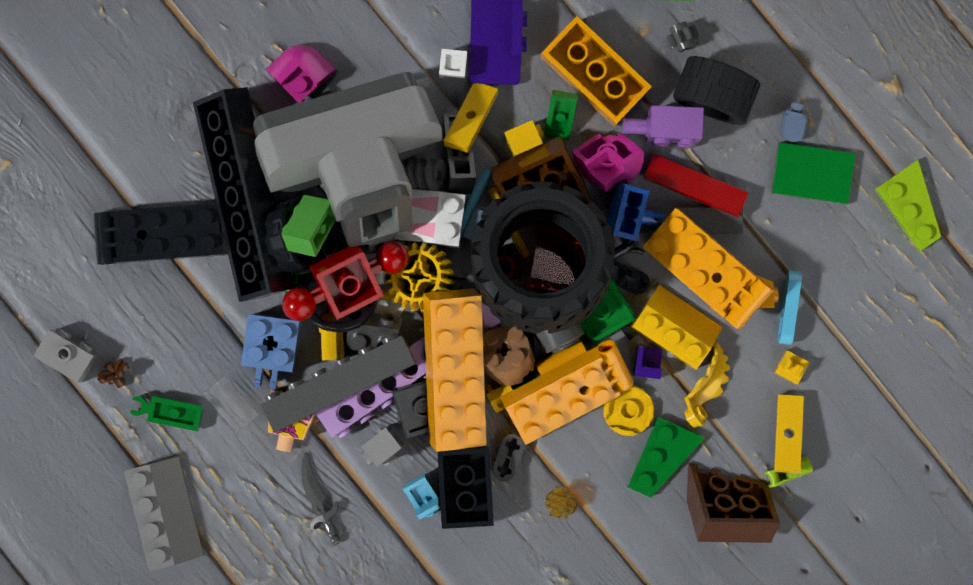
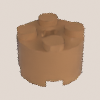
M502 326L488 330L483 335L484 369L487 375L503 386H513L523 382V378L529 374L530 370L533 371L535 365L533 350L523 331L516 329V327Z

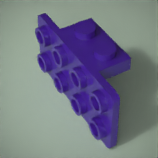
M471 0L469 80L472 84L518 85L520 83L521 52L527 51V37H522V27H527L528 11H523V0Z

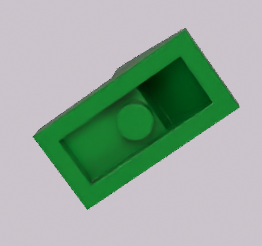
M558 90L552 91L544 132L545 136L556 138L562 136L563 139L569 140L578 94Z

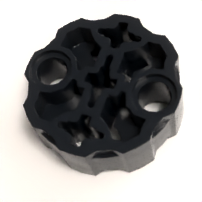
M303 196L278 203L277 208L273 212L268 213L264 223L266 227L264 241L268 253L273 255L277 266L285 272L294 271L299 275L310 273L309 266L337 253L339 248L337 244L339 230L335 222L316 257L287 250L281 235L285 224H288L295 206L299 204Z

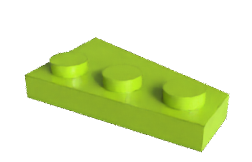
M919 160L914 161L875 188L879 197L918 252L941 237Z

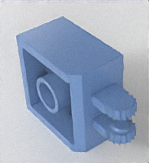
M248 314L241 366L256 368L254 388H261L264 369L272 370L269 386L270 390L274 391L277 390L280 371L295 372L302 321ZM270 336H274V341L278 342L277 347H273V351L269 350V346L266 345V340H270Z

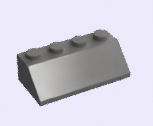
M179 456L125 470L124 474L149 572L204 556Z

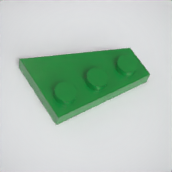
M657 417L627 488L651 498L705 437Z

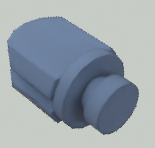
M791 102L790 107L793 109L792 111L786 110L785 114H783L780 134L785 140L797 142L805 135L808 115L802 114V111L806 109V105Z

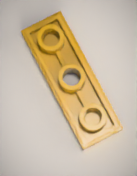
M473 83L444 139V146L465 153L469 152L498 95L497 88Z
M778 394L774 472L797 474L801 472L804 396ZM790 431L793 437L787 438L784 433Z

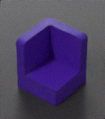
M637 345L633 376L661 379L662 369L660 367L663 350L661 348Z

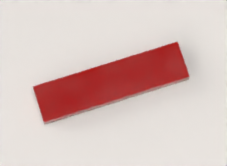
M653 154L643 178L737 218L748 196L746 191Z

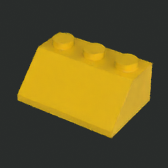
M661 285L657 286L631 325L634 330L694 370L699 368L723 328Z

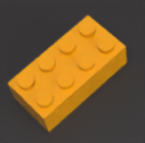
M578 16L541 53L540 58L613 127L631 111L652 87Z

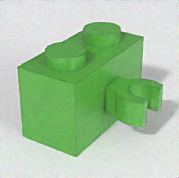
M303 195L299 204L295 206L288 224H285L281 235L288 251L313 257L317 256L336 222L329 200Z

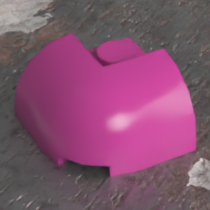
M303 44L286 49L265 69L298 103L304 102V98L307 95L310 96L338 71L319 51L312 46Z
M621 133L618 136H601V134H598L571 151L577 167L591 185L596 183L605 192L622 180L628 185L637 176L644 162L643 150Z

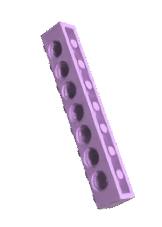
M482 302V327L484 334L488 330L499 328L500 325L498 323L501 320L490 312V308ZM425 337L409 347L418 366L417 373L409 376L402 370L392 375L397 381L395 388L409 385L421 376L424 379L426 378ZM382 381L315 414L332 438L337 434L342 438L353 430L350 425L357 420L361 424L374 416L372 413L373 409L379 405L384 409L393 403L394 399L391 390L385 389ZM365 390H370L375 394V401L371 405L363 403L361 395ZM343 405H350L354 409V416L351 419H344L341 416L340 409Z

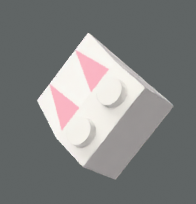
M412 189V226L410 229L393 236V240L415 243L424 242L430 245L459 248L466 196L463 194Z

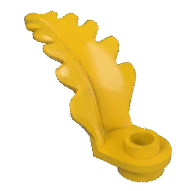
M715 341L713 345L714 356L712 364L707 368L706 376L701 377L692 392L684 398L688 407L684 410V414L690 425L694 428L706 425L707 413L702 404L719 397L723 393L721 385L729 381V377L724 374V372L730 370V365L726 364L728 356L723 354L724 349L720 347L718 341Z

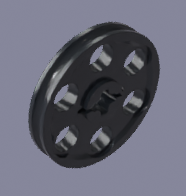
M312 272L307 273L301 288L311 290L318 286ZM324 300L316 304L314 313L308 319L317 327L329 332H348L359 328L371 318L377 307L378 300L360 308L359 310L362 313L357 319H350L346 315L338 320L335 318L331 322H325L321 319L323 313L330 311Z

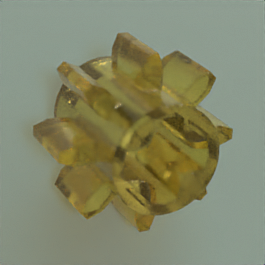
M556 486L555 491H550L547 494L545 505L547 509L551 510L550 516L567 519L568 515L575 512L577 498L572 496V489Z

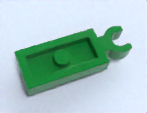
M142 396L133 397L134 401H139L142 404V408L139 411L130 410V414L140 416L146 413L148 414V422L199 431L204 406L152 396L150 403Z

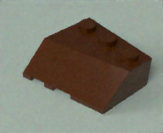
M562 136L492 167L494 182L502 197L505 191L523 184L531 187L532 182H554L563 189L564 185L582 192L589 202L592 200L583 177Z
M689 462L687 504L698 542H772L780 521L768 483L739 475L732 478L721 475L720 470L712 468L711 471L699 469L698 464Z

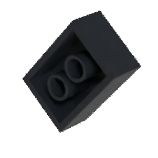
M489 446L437 452L442 529L494 526Z

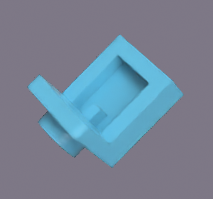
M425 473L402 485L403 491L416 509L418 519L431 517L441 508L440 496Z

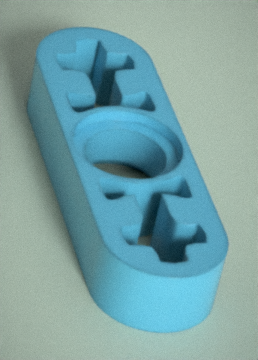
M788 270L786 274L777 337L778 344L792 345L802 282V272Z

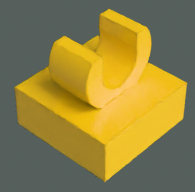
M785 350L774 373L798 385L810 362Z
M490 384L487 385L489 393L486 395L495 412L498 413L504 410L505 406L500 397L513 391L512 387L501 385V387L493 390Z

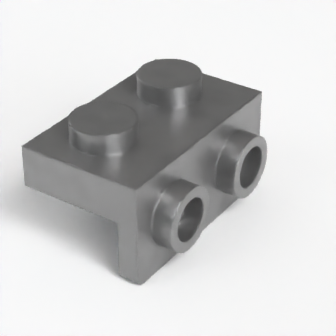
M360 310L352 312L350 319L359 318L362 312ZM373 313L365 324L347 332L345 349L359 351L370 345L375 349L383 345L382 339L394 333L399 337L402 318L388 313Z

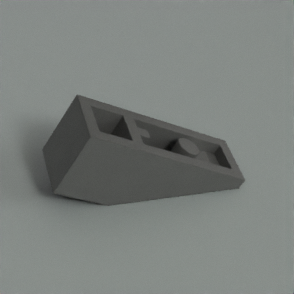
M443 113L444 162L447 168L445 179L447 193L472 194L476 181L473 147L471 146L469 152L465 153L444 146V139L458 113Z

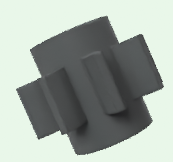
M684 21L669 28L671 34L667 35L666 39L670 49L676 47L678 52H683L696 46L694 39H697L699 34L695 25L689 27L687 21Z

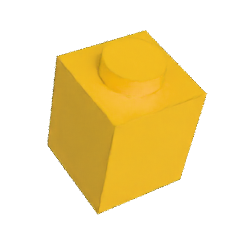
M533 120L504 132L513 157L542 145V139L545 138L539 124L535 126Z

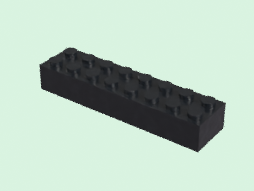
M248 87L223 89L193 102L239 302L260 299L293 289L294 284L291 271L285 272L277 266L273 255L268 253L264 241L266 237V227L264 224L268 213L276 209L273 193L270 192L256 154V135L253 127L255 116Z

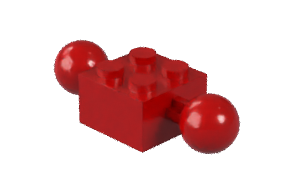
M388 241L378 248L375 258L367 261L363 250L359 246H349L309 266L318 286L311 290L299 287L289 290L282 301L283 311L290 319L303 321L312 316L316 304L325 300L330 312L338 320L384 297L374 275L382 271L388 274H397L403 271L409 262L408 250L400 242Z

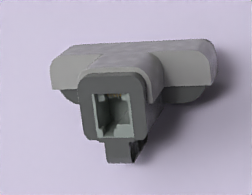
M402 72L258 116L253 122L256 135V154L270 192L278 190L295 192L322 184L336 221L340 222L349 246L355 247L363 244L367 252L372 253L377 251L383 243L394 241L393 236L410 229L412 226V186L401 160L419 154L428 148L431 143L442 140V127L426 90L422 86L417 85L412 73Z

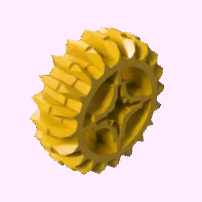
M424 242L421 247L418 243H412L411 249L408 246L405 247L409 253L408 264L415 260L414 266L410 270L404 269L397 274L386 273L391 276V279L386 280L385 283L386 285L393 286L389 289L388 293L396 295L394 297L395 303L399 304L402 302V308L408 309L410 307L413 312H417L419 308L424 312L422 294L425 293L426 288L429 285L435 284L431 292L450 291L446 289L447 284L453 285L454 281L448 279V276L453 275L454 270L446 269L452 262L448 259L444 260L446 253L443 251L438 252V247L433 245L429 248V244ZM428 258L435 264L437 276L430 273V265L427 264ZM421 274H423V276L428 277L429 279L423 278L417 281L415 278H412L410 276H420ZM403 279L410 282L411 296L405 291Z

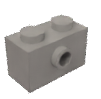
M58 328L57 331L49 330L33 357L77 383L83 382L98 355L93 353L94 348L82 341L79 344L71 340L72 335L61 328Z
M387 426L361 446L364 450L361 455L370 466L374 463L378 467L383 463L386 467L397 458L395 453L404 445L391 428Z

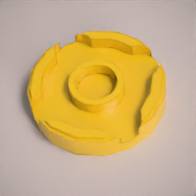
M635 385L626 391L620 392V396L603 404V416L606 424L613 431L621 435L634 436L643 432L650 426L654 417V405L651 397L645 390Z

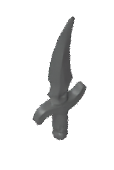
M305 453L302 462V481L306 496L311 501L312 510L317 515L310 522V530L313 531L316 524L322 522L328 537H331L330 542L333 545H337L340 542V537L336 535L338 533L331 517L338 511L339 502H334L330 511L327 509L326 496L314 477L308 453Z

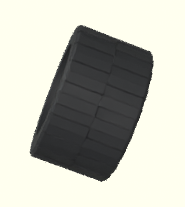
M690 56L687 58L673 98L684 107L704 108L703 115L735 125H744L747 122L760 88V82L747 72L726 63L701 56Z

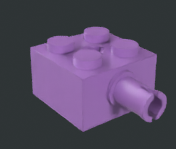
M651 106L647 111L646 119L623 117L622 134H645L646 142H651L652 147H667L670 143H676L678 148H693L703 138L704 108Z

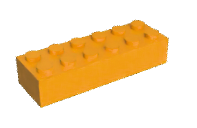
M474 288L423 293L429 443L436 452L486 446L482 297Z

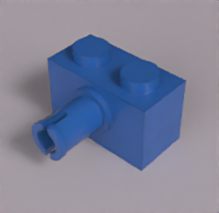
M618 183L615 185L606 220L607 225L611 227L613 236L637 241L641 224L656 227L657 229L662 225L663 222L653 219L664 220V213L645 209L649 190Z

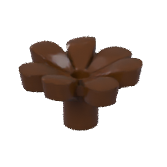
M123 359L117 360L114 365L112 362H108L104 366L106 370L98 374L97 380L101 384L108 382L111 385L114 383L117 388H121L126 384L122 376L129 369V365L127 362H123Z

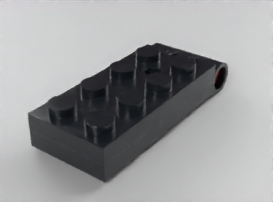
M216 204L93 213L97 265L224 256L222 227ZM141 231L147 232V237L144 240H141L139 237Z

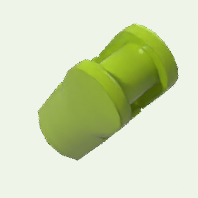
M805 456L801 458L800 474L785 473L786 478L780 479L778 473L774 472V468L765 471L764 474L768 475L770 480L769 488L813 473V468L809 458Z

